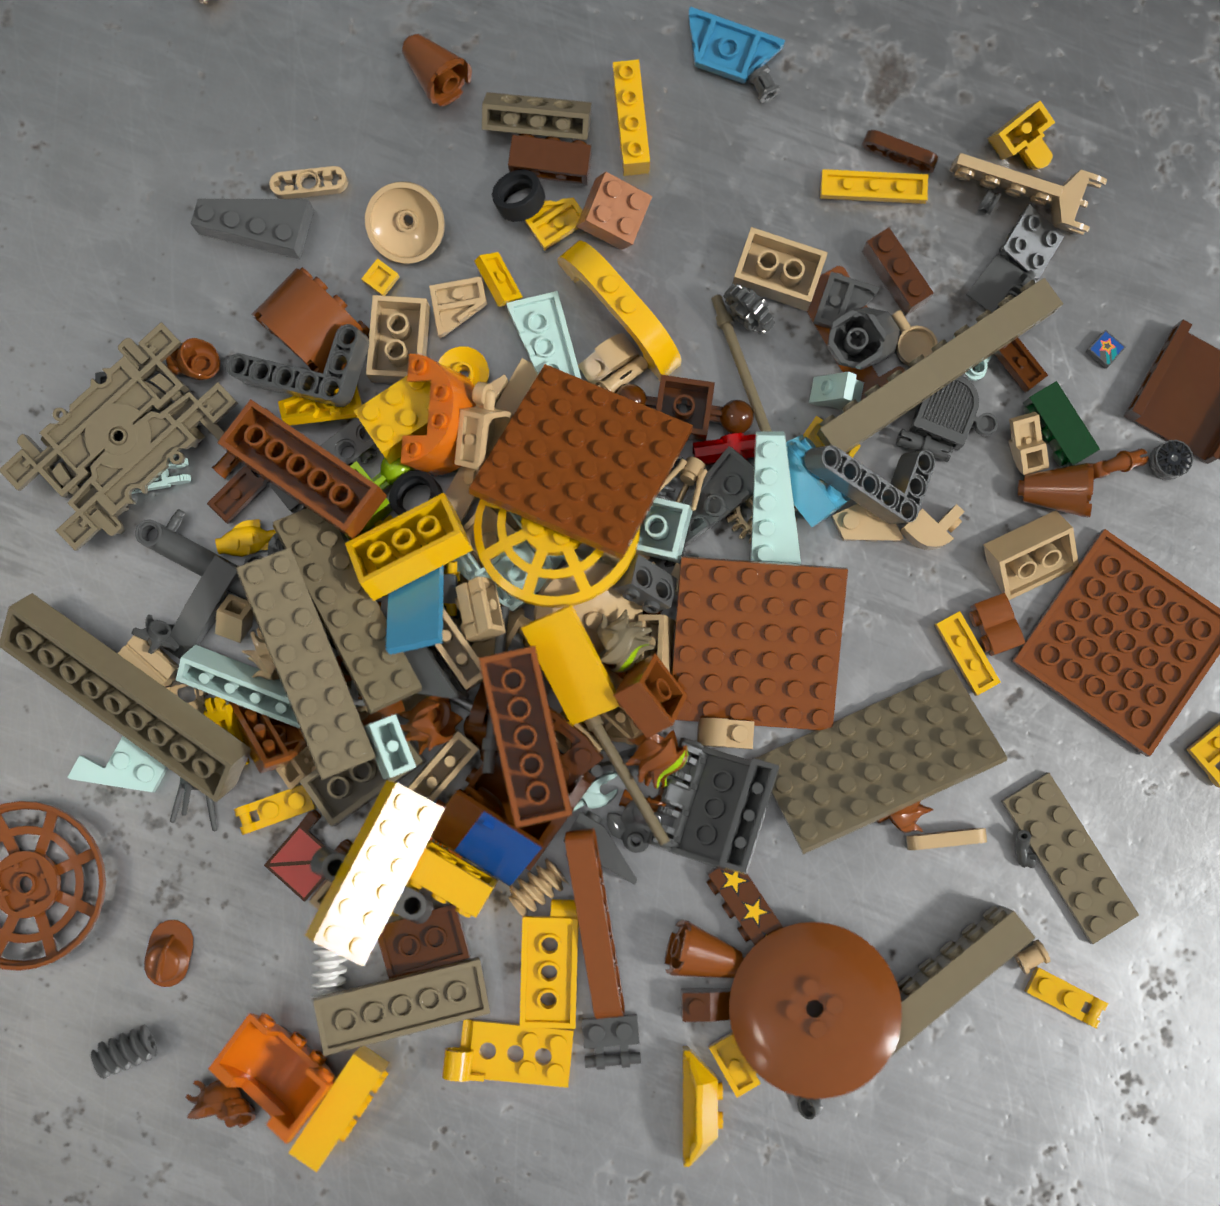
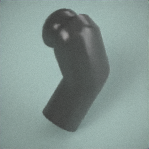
M1020 830L1017 833L1015 841L1018 863L1023 868L1025 866L1035 868L1037 855L1028 853L1031 834L1026 830Z

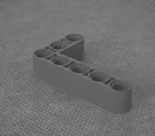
M351 324L342 325L335 334L323 374L241 353L233 354L228 358L226 370L229 375L249 385L336 407H345L353 399L369 348V338ZM355 337L354 341L350 344L351 339ZM347 362L346 367L342 370V366ZM315 382L314 387L310 390L311 385ZM339 388L337 394L334 396L335 390Z
M834 445L811 448L806 452L804 458L806 468L811 473L888 524L909 523L916 520L935 468V458L928 450L904 453L899 458L891 483H889Z

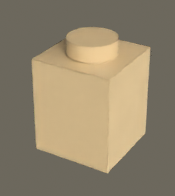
M229 594L216 612L215 634L241 643L253 626V612L247 600Z

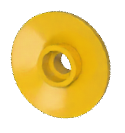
M460 346L452 348L444 353L438 361L459 373L468 372V378L471 379L470 381L474 386L478 382H488L489 367L487 361L479 351L471 347Z

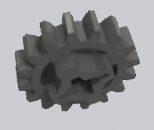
M732 284L724 293L725 303L730 306V315L734 320L741 323L745 329L756 330L760 335L762 333L765 335L774 326V316L768 313V303L764 298L759 297L753 289L742 288L739 284Z

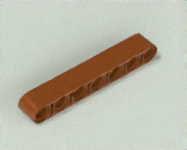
M594 828L565 832V845L594 1016L596 1019L621 1017L625 1014V1005L596 832Z

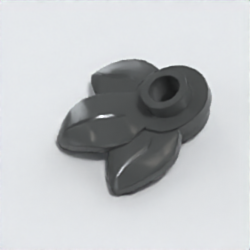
M634 800L628 803L622 815L612 812L607 814L609 831L613 836L622 839L624 846L629 851L639 853L647 849L649 846L647 840L652 831ZM655 814L658 821L662 823L661 815ZM636 836L641 842L634 843L631 838Z

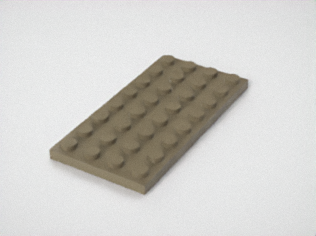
M951 668L835 721L831 728L813 731L755 759L780 766L772 795L804 855L1007 761V755L957 674Z

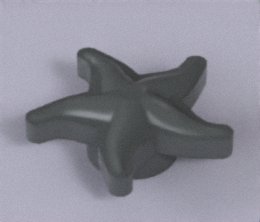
M150 614L145 619L146 628H133L132 635L148 641L150 645L148 653L150 654L156 652L160 646L171 648L174 652L179 648L177 642L170 636L174 624H167L161 620L154 621L153 616Z

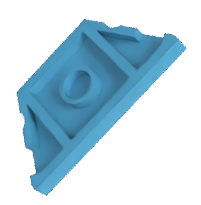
M693 7L689 9L688 15L695 67L744 84L753 71L764 66L783 49L784 39Z

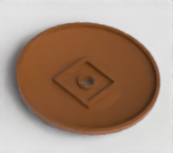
M805 922L789 925L774 931L759 941L749 951L740 964L733 980L729 999V1014L736 1044L747 1063L761 1078L775 1088L794 1096L826 1099L842 1096L857 1090L872 1080L882 1070L891 1057L898 1041L902 1021V1006L898 985L891 969L881 954L870 943L854 932L840 926L822 922ZM813 1000H817L823 1005V1013L817 1018L810 1017L806 1011L807 1004Z

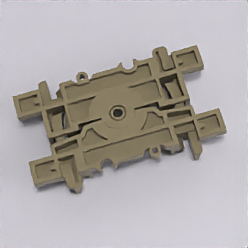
M162 322L139 341V345L131 338L124 339L118 345V350L123 354V357L111 368L102 369L107 374L106 382L98 384L96 380L91 379L90 387L69 405V412L60 407L54 409L53 418L59 422L57 424L49 423L39 432L42 435L41 441L47 446L44 451L28 435L21 434L17 439V443L22 449L0 468V473L18 491L25 488L40 474L61 497L70 499L68 504L76 512L55 531L75 551H78L101 529L110 536L124 533L123 524L117 517L124 511L127 512L129 510L128 504H136L131 497L133 490L140 489L142 493L147 494L148 486L169 468V460L175 465L183 464L185 456L180 450L189 449L191 446L196 448L199 446L198 443L205 438V435L197 428L198 425L201 426L203 424L219 441L224 431L217 423L238 404L219 382L199 400L191 392H188L190 389L163 363L182 343ZM156 371L159 372V374L150 379V381L155 383L162 390H164L166 394H164L157 387L146 382V380L149 379ZM153 407H155L157 410L161 411V413H156V412H153V411L149 412V411H150ZM121 431L123 433L121 441L114 439L115 432ZM179 455L180 458L176 461L175 457ZM62 458L65 464L59 462L55 467L54 464Z

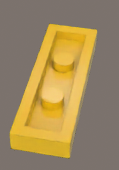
M960 611L935 624L937 631L975 696L1001 683Z

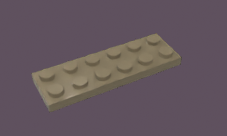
M1046 772L1001 800L1018 830H1026L1031 834L1030 849L1037 855V860L1089 943L1095 944L1139 916L1050 773Z
M479 957L312 998L324 1056L490 1014Z

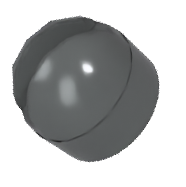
M803 1097L799 1099L798 1110L800 1114L808 1120L818 1116L823 1109V1105L820 1102L821 1099Z

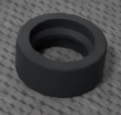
M525 169L514 170L505 174L497 181L492 191V199L499 214L505 220L511 222H521L532 218L543 207L546 197L538 177L533 172ZM521 189H532L523 200L516 203H506L509 196Z
M420 470L408 471L395 480L389 491V503L392 510L398 516L407 512L403 507V500L411 488L417 485H427L431 490L428 500L443 493L439 483L429 473Z

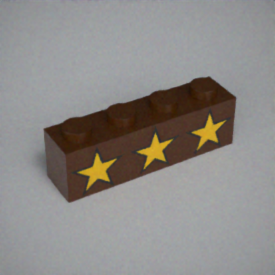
M717 867L707 872L710 879L706 883L714 895L720 893L725 900L722 907L729 918L732 919L735 916L741 924L737 930L745 942L751 940L756 945L767 935L783 928L748 874L736 873Z

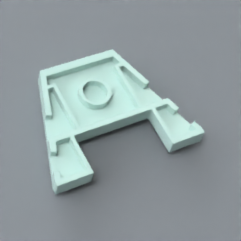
M509 512L522 529V516ZM527 540L512 547L520 558L529 564L532 563L536 550L529 545ZM470 552L455 559L457 561V571L469 581L481 576L492 579L485 568H481ZM502 552L491 561L492 565L503 578L514 586L523 589L528 573L514 565L506 553ZM546 556L543 569L555 570L551 556ZM538 578L533 594L539 593L547 579ZM496 584L499 602L509 607L511 611L515 612L526 604L512 597Z
M122 736L106 767L85 756H79L67 778L155 792L168 768Z

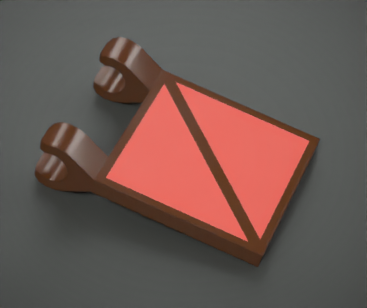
M317 810L310 811L304 817L297 828L264 864L269 871L304 902L325 880V878L313 873L310 868L312 857L316 851L322 847H327L309 831L321 819V814ZM345 839L334 851L346 856L353 843L349 839Z

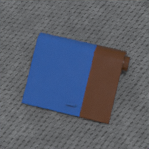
M458 789L445 805V809L430 836L508 886L513 884L544 845Z

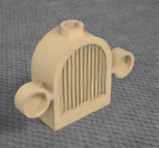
M478 382L473 389L472 398L476 406L460 409L455 464L466 467L464 482L467 485L472 484L513 417L509 411L494 408L496 398L494 388L491 384Z

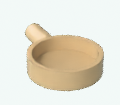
M901 310L895 312L892 318L902 332L898 338L896 352L899 359L905 365L910 366L909 363L923 354L924 357H927L933 353L931 348L938 344V341L931 330L923 326L911 327Z

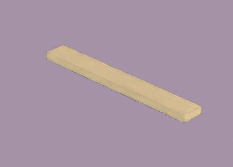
M523 358L521 359L494 408L509 411L514 415L538 376L531 362ZM464 466L459 468L445 493L456 510L461 523L476 498L469 494L470 485L464 482V472L466 469Z

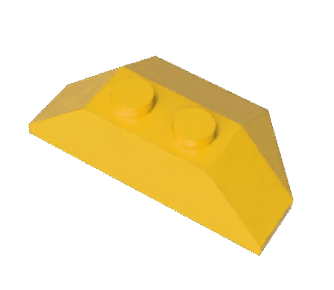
M683 1046L682 1160L684 1167H690L718 1138V1129H723V1112L718 1111V1100H723V1083H718L716 1074L689 1046Z

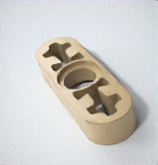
M338 166L283 171L275 173L270 179V188L279 199L339 194L348 186V178L344 170ZM333 175H338L340 179L337 181V185H333L330 181L333 180ZM320 176H323L325 180L323 181L325 187H322ZM306 177H313L316 179V184L311 189H305L302 187V181ZM293 179H296L298 190L293 186L295 184ZM281 181H285L287 184L284 191L277 187L281 185Z
M986 828L906 836L907 850L987 842Z

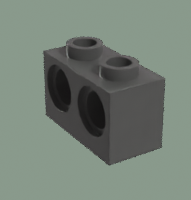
M636 554L628 569L613 585V590L623 595V598L633 601L643 607L644 611L658 613L659 611L671 608L677 578L641 555Z

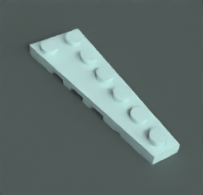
M756 431L750 561L801 564L784 431Z

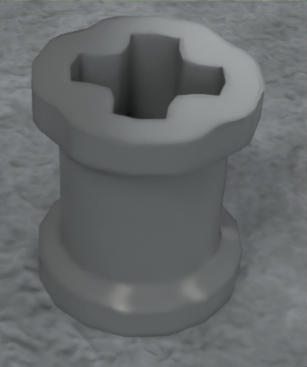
M762 66L748 76L749 83L754 84L759 93L758 99L762 103L774 98L781 91L779 85H775L768 66Z

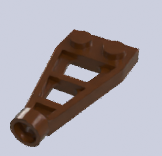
M549 706L554 731L561 732L570 739L572 744L571 748L560 756L567 788L603 760L604 757L586 734Z

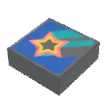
M1105 330L1086 352L1104 368H1108L1126 347Z

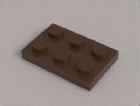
M449 904L433 909L428 920L422 924H416L406 918H402L384 925L378 937V942L389 979L451 964L471 957L460 916L455 910V905Z

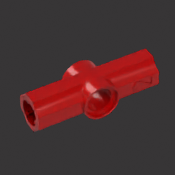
M743 433L724 435L716 440L692 443L693 457L698 458L705 465H712L716 463L728 446H731L745 459H754L756 434L744 435Z

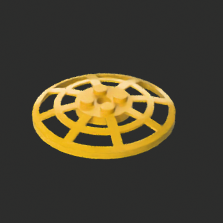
M482 499L479 500L475 513V546L479 559L488 575L501 589L512 597L540 607L561 608L571 604L575 606L590 601L606 592L628 569L635 556L640 536L639 528L624 558L620 559L606 577L590 587L584 571L595 564L605 552L595 549L585 560L579 562L574 550L582 542L524 517L521 519L522 530L507 537L506 515L510 511ZM485 506L500 509L497 520L500 541L485 549L481 530ZM527 540L529 545L536 550L532 563L529 564L520 558L512 547ZM505 552L514 565L528 573L523 589L514 586L503 578L490 560ZM547 555H564L569 565L568 568L557 570L542 568ZM573 576L580 592L563 596L533 594L539 577L544 579H562Z

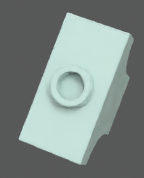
M851 372L814 377L809 403L816 406L833 407L843 411L842 408L855 399L857 402L861 401L864 382L857 380V375Z

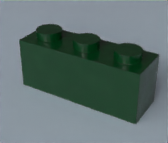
M1057 381L1023 402L1025 414L1032 412L1039 414L1042 440L1046 444L1048 443L1053 451V459L1060 467L1076 465L1100 450Z

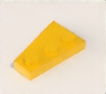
M358 385L356 386L353 399L345 407H336L296 396L278 401L281 419L288 425L357 418L354 410L363 405ZM339 388L335 390L334 396L337 394Z

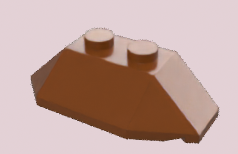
M229 702L233 708L243 743L251 748L249 755L260 774L287 765L307 747L299 728Z

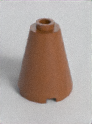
M420 34L410 35L405 39L402 53L428 99L433 104L438 103L440 106L448 105L458 99L463 94L461 88L466 82L469 85L471 81L472 69L467 61Z
M1093 463L1024 475V480L1018 481V496H1023V502L1081 517H1090L1092 504H1089V501H1091L1094 485Z
M681 919L677 922L675 926L680 928L677 934L671 933L666 948L665 964L670 965V969H665L667 974L691 977H735L744 959L740 950L690 921Z

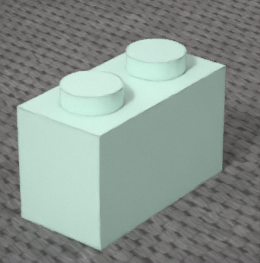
M396 714L364 727L383 779H388L416 768Z

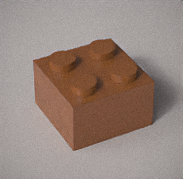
M653 654L636 663L633 668L627 671L613 696L616 698L618 705L631 717L636 728L641 730L646 738H649L674 724L688 695L658 656Z

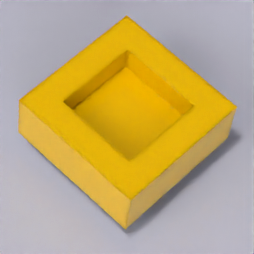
M377 258L361 280L379 295L385 296L400 276Z

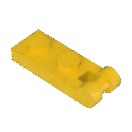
M299 785L291 790L288 789L234 809L236 817L239 816L242 824L240 830L242 835L317 808L304 787ZM257 810L260 820L252 822L250 812Z
M1037 966L1024 990L1030 995L1096 1029L1100 1023L1098 1018L1102 1010L1105 1011L1109 1004ZM1085 1001L1092 1004L1087 1014L1081 1011Z

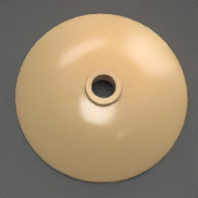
M399 181L382 187L370 199L365 213V227L371 243L383 256L398 263H415L424 260L437 249L443 238L445 222L440 204L427 189L412 182ZM406 215H410L413 218L412 224L406 222Z

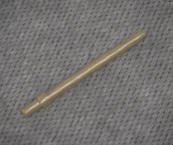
M720 294L715 295L711 300L717 313L716 321L719 329H722L758 427L760 431H772L732 326L734 324L730 312H727L722 296Z
M600 715L585 720L584 723L589 731L594 732L659 845L662 846L669 842L670 839L602 726L604 722Z

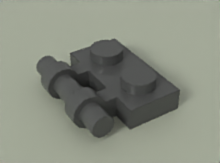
M637 1014L596 1019L595 1017L582 1018L584 1049L595 1048L596 1056L585 1057V1068L597 1067V1070H603L605 1066L622 1065V1068L630 1067V1064H641L640 1052L629 1053L628 1046L639 1044ZM620 1046L621 1054L604 1055V1047Z

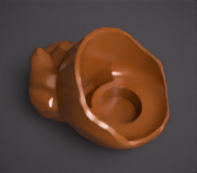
M198 338L187 339L166 358L167 367L174 374H184L196 380H208L214 377L220 370L221 365L219 355L214 346Z

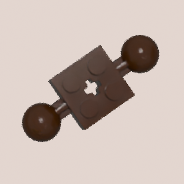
M661 375L658 397L646 396L644 390L634 384L623 385L615 392L693 425L688 440L706 441L709 421L721 423L722 427L732 434L746 432L754 421L753 410L745 401L732 400L723 407L712 405L715 382ZM681 404L687 405L686 408L690 411H686V413L680 412Z

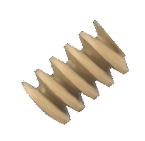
M547 858L545 859L546 869L539 865L536 866L537 876L530 872L527 873L528 883L522 879L518 880L519 890L512 885L509 887L511 896H508V898L521 916H528L526 908L533 912L537 910L535 901L544 905L546 903L544 894L553 898L555 896L553 887L561 892L563 890L561 881L569 884L558 867Z

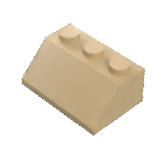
M1056 510L983 544L987 565L1001 593H1005L1008 600L1074 570L1079 564L1073 527Z

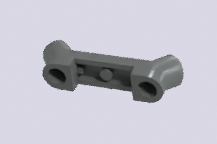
M322 847L313 855L310 868L313 873L333 882L346 856L327 847ZM405 886L392 912L416 924H422L430 917L433 903L430 898Z

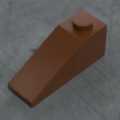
M681 988L682 1021L714 1022L730 1020L729 999L731 988Z

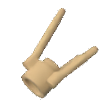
M688 457L686 460L680 459L677 466L669 473L660 491L680 472V480L684 485L676 502L681 503L689 486L696 483L691 510L695 511L703 480L708 471L701 460L695 457Z

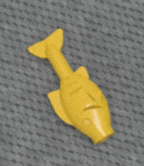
M260 519L246 520L237 524L221 538H216V548L218 554L240 557L255 554L259 550H268L269 541L276 532L274 529L268 531L261 529Z

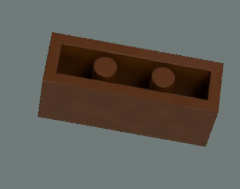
M521 133L519 135H512L508 169L509 172L525 169L533 172L538 179L588 185L592 156L591 145L580 140L565 142L556 137L542 139L535 138L531 134Z
M890 227L866 242L862 253L905 316L928 303L934 292Z

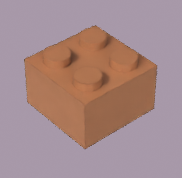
M604 172L595 178L576 227L623 250L633 245L652 196L616 176Z

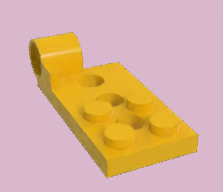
M551 899V917L522 916L520 1027L575 1029L578 917L575 899ZM545 938H554L558 943L557 948L552 951L544 949L542 941ZM546 965H552L556 968L557 974L552 978H546L542 975L541 969ZM549 992L555 995L556 1002L552 1005H545L540 997L544 993Z
M478 1019L463 1020L461 1047L445 1048L442 1078L457 1082L495 1080L568 1088L574 1029L523 1028L518 1023ZM492 1043L496 1048L495 1055L492 1057L483 1056L480 1051L481 1045ZM513 1045L520 1046L523 1049L524 1055L519 1060H513L508 1055V1049ZM540 1048H546L551 1052V1059L546 1063H541L536 1059L535 1053Z

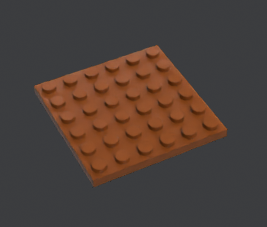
M544 364L470 485L469 494L622 560L687 442L693 425Z
M1103 529L1011 662L1146 757H1150L1220 655V608L1108 530Z
M681 556L672 676L688 696L676 720L699 722L700 718H723L728 720L754 721V726L823 730L833 727L848 569L844 567Z

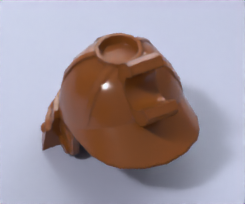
M195 1080L193 1084L201 1089L200 1094L196 1097L189 1094L186 1095L189 1102L196 1104L187 1115L189 1119H201L217 1115L219 1120L225 1121L227 1127L232 1128L238 1125L239 1128H242L251 1123L256 1117L255 1109L249 1105L246 1099H243L237 1087H226L220 1080L210 1083L207 1087L203 1082Z

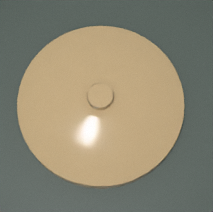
M598 560L589 569L585 570L584 573L590 587L606 577L616 565ZM566 565L560 569L568 568L569 565ZM571 576L562 579H547L538 595L563 596L580 592L574 577ZM613 586L594 599L573 606L598 656L605 649L596 632L602 622L603 614L609 623L618 619L626 609L629 615V623L637 622L638 615H643V607L623 598V595L613 590ZM535 605L534 620L564 607L551 608Z

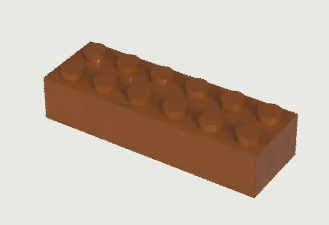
M251 399L217 442L234 458L351 539L359 535L387 497L378 485Z
M530 646L480 657V668L516 828L572 815L536 647Z

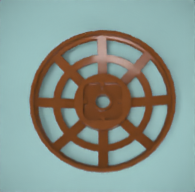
M18 801L0 804V843L3 842L9 855L0 862V909L8 917L3 927H0V969L17 971L36 969L68 955L91 932L100 915L105 899V866L101 852L92 835L82 823L69 813L41 802ZM22 809L47 812L43 827L20 826L9 829L2 814ZM60 817L75 827L85 838L90 849L77 855L72 846L54 832L57 818ZM33 834L40 837L35 851H20L14 836ZM52 840L59 845L68 855L69 859L56 865L52 859L46 856L50 841ZM93 859L96 861L99 877L98 897L95 906L82 900L84 875L81 865ZM74 869L76 881L74 896L60 890V875ZM24 876L29 877L32 881V888L28 892L23 891L20 887V881ZM55 901L68 906L69 908L64 916L53 926H50L45 911ZM76 911L89 916L90 919L79 935L67 946L57 951L53 935L69 923ZM35 917L39 929L38 933H13L20 918ZM42 940L46 953L45 957L24 961L9 960L1 957L9 941L13 943H31Z

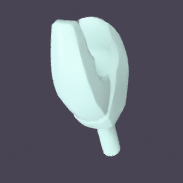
M614 772L596 777L572 812L585 804L589 809H596L610 803L617 795L618 789L604 795L600 792V786L614 779L617 773Z

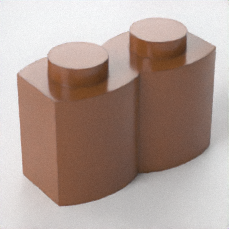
M1005 593L970 606L972 611L969 612V617L973 626H978L981 631L982 637H979V642L985 653L988 652L990 656H994L1025 644L1022 631Z

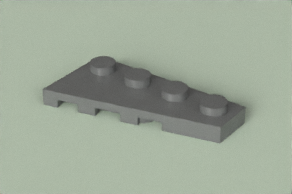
M728 446L703 480L696 510L692 512L683 548L753 496L754 465L731 446ZM695 489L683 504L690 505L691 507Z

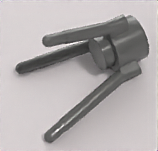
M181 777L170 818L171 823L176 821L182 797L183 806L181 814L186 816L191 790H198ZM206 796L211 827L213 831H217L213 800Z

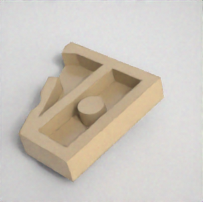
M482 276L429 286L439 338L447 335L487 305Z
M858 503L831 516L843 541L899 542L904 539L897 524L886 523Z

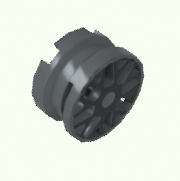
M1168 440L1155 447L1150 453L1149 467L1152 468L1153 474L1157 478L1165 481L1174 480L1190 470L1193 464V453L1184 442Z

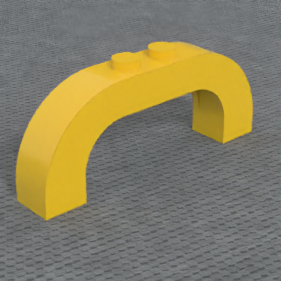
M579 240L557 258L558 265L574 283L578 280L583 281L626 329L641 349L644 359L648 363V368L659 380L661 375H670L681 365L679 351L663 325L598 251L588 243Z

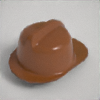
M167 920L160 923L150 936L144 960V970L147 977L158 986H174L187 973L193 949V935L185 923L178 920Z

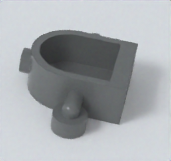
M963 374L917 405L918 408L908 431L921 436L929 435L932 440L952 445L953 449L958 451L964 446L971 427L979 435L989 436L996 431L998 420L991 413H983L979 417L976 416L979 408V395L975 386L968 380V376Z

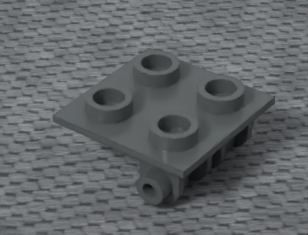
M1028 204L1024 212L1020 214L1016 225L1012 227V232L1008 234L1006 242L1000 247L999 255L1007 260L1012 257L1026 271H1034L1037 274L1036 280H1039L1064 235L1034 207Z
M997 253L966 295L992 313L1000 308L998 303L1009 295L1015 298L1022 293L1020 289L1031 280L1037 283V274L1032 270L1023 272Z

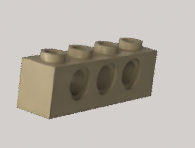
M486 92L482 103V130L587 140L590 130L592 102Z

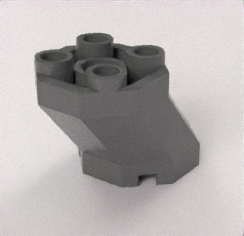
M869 307L856 311L851 310L831 324L827 348L839 365L862 370L871 365H877L895 353L900 329L887 311Z

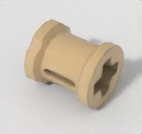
M1038 939L1033 942L1034 945L1014 955L1018 966L1025 975L1030 973L1031 968L1043 962L1046 964L1051 962L1048 952Z

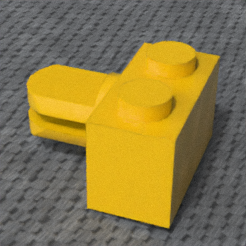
M1040 100L1028 105L987 139L1002 160L1018 153L1030 170H1038L1048 166L1052 160V152L1042 138L1045 136L1043 132L1053 125L1055 121Z

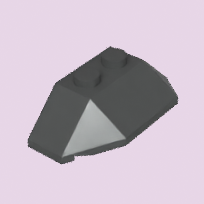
M435 645L404 652L422 686V690L417 694L452 699H466L469 697V694Z

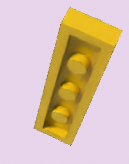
M822 169L820 199L919 204L927 202L928 174Z

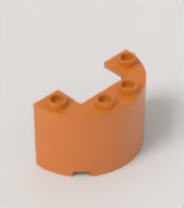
M409 354L407 381H431L427 435L403 436L401 464L434 476L444 475L461 467L455 464L460 409L476 406L472 398L475 386L467 376L420 354Z
M249 1013L208 1070L226 1087H241L271 1116L266 1125L287 1144L294 1139L333 1086L335 1076L325 1063L327 1057L317 1049L312 1050L306 1044L308 1040L302 1034L296 1031L292 1034L276 1024V1021L266 1013H262L260 1016Z

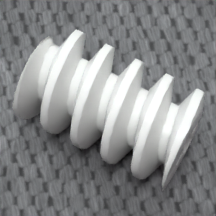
M325 947L312 950L313 954L320 956V959L313 961L312 965L320 969L311 973L312 977L319 979V982L311 984V988L319 991L317 994L311 995L310 999L346 990L340 987V985L345 984L347 978L339 974L347 972V967L339 963L347 961L348 958Z

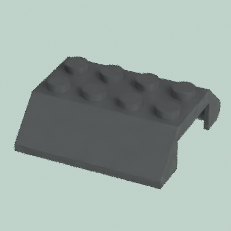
M681 737L678 747L681 748L683 745H687L688 754L692 755L691 757L688 756L686 762L687 765L691 766L690 773L686 774L678 770L670 774V776L683 781V783L667 779V786L664 788L660 802L675 807V809L659 805L657 812L664 816L675 818L672 828L660 822L670 841L660 846L654 834L650 832L647 844L717 868L746 875L780 766L752 758L751 761L704 747L700 742Z

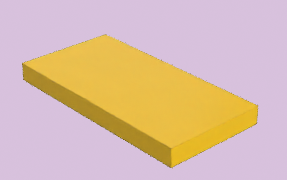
M572 604L521 627L529 645L536 647L539 664L572 725L620 707L613 696L616 689Z

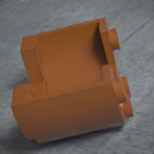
M303 267L300 269L296 268L251 315L295 353L311 371L323 374L335 334L342 325L351 324L366 334L368 338L370 329L361 320L357 322L345 310L348 305L338 295L330 296L326 292L328 287L317 276L313 278ZM355 337L351 339L350 344L354 341ZM347 362L342 366V370L346 367Z

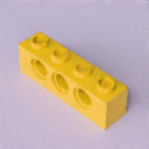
M639 59L613 62V84L623 176L649 174L650 155Z

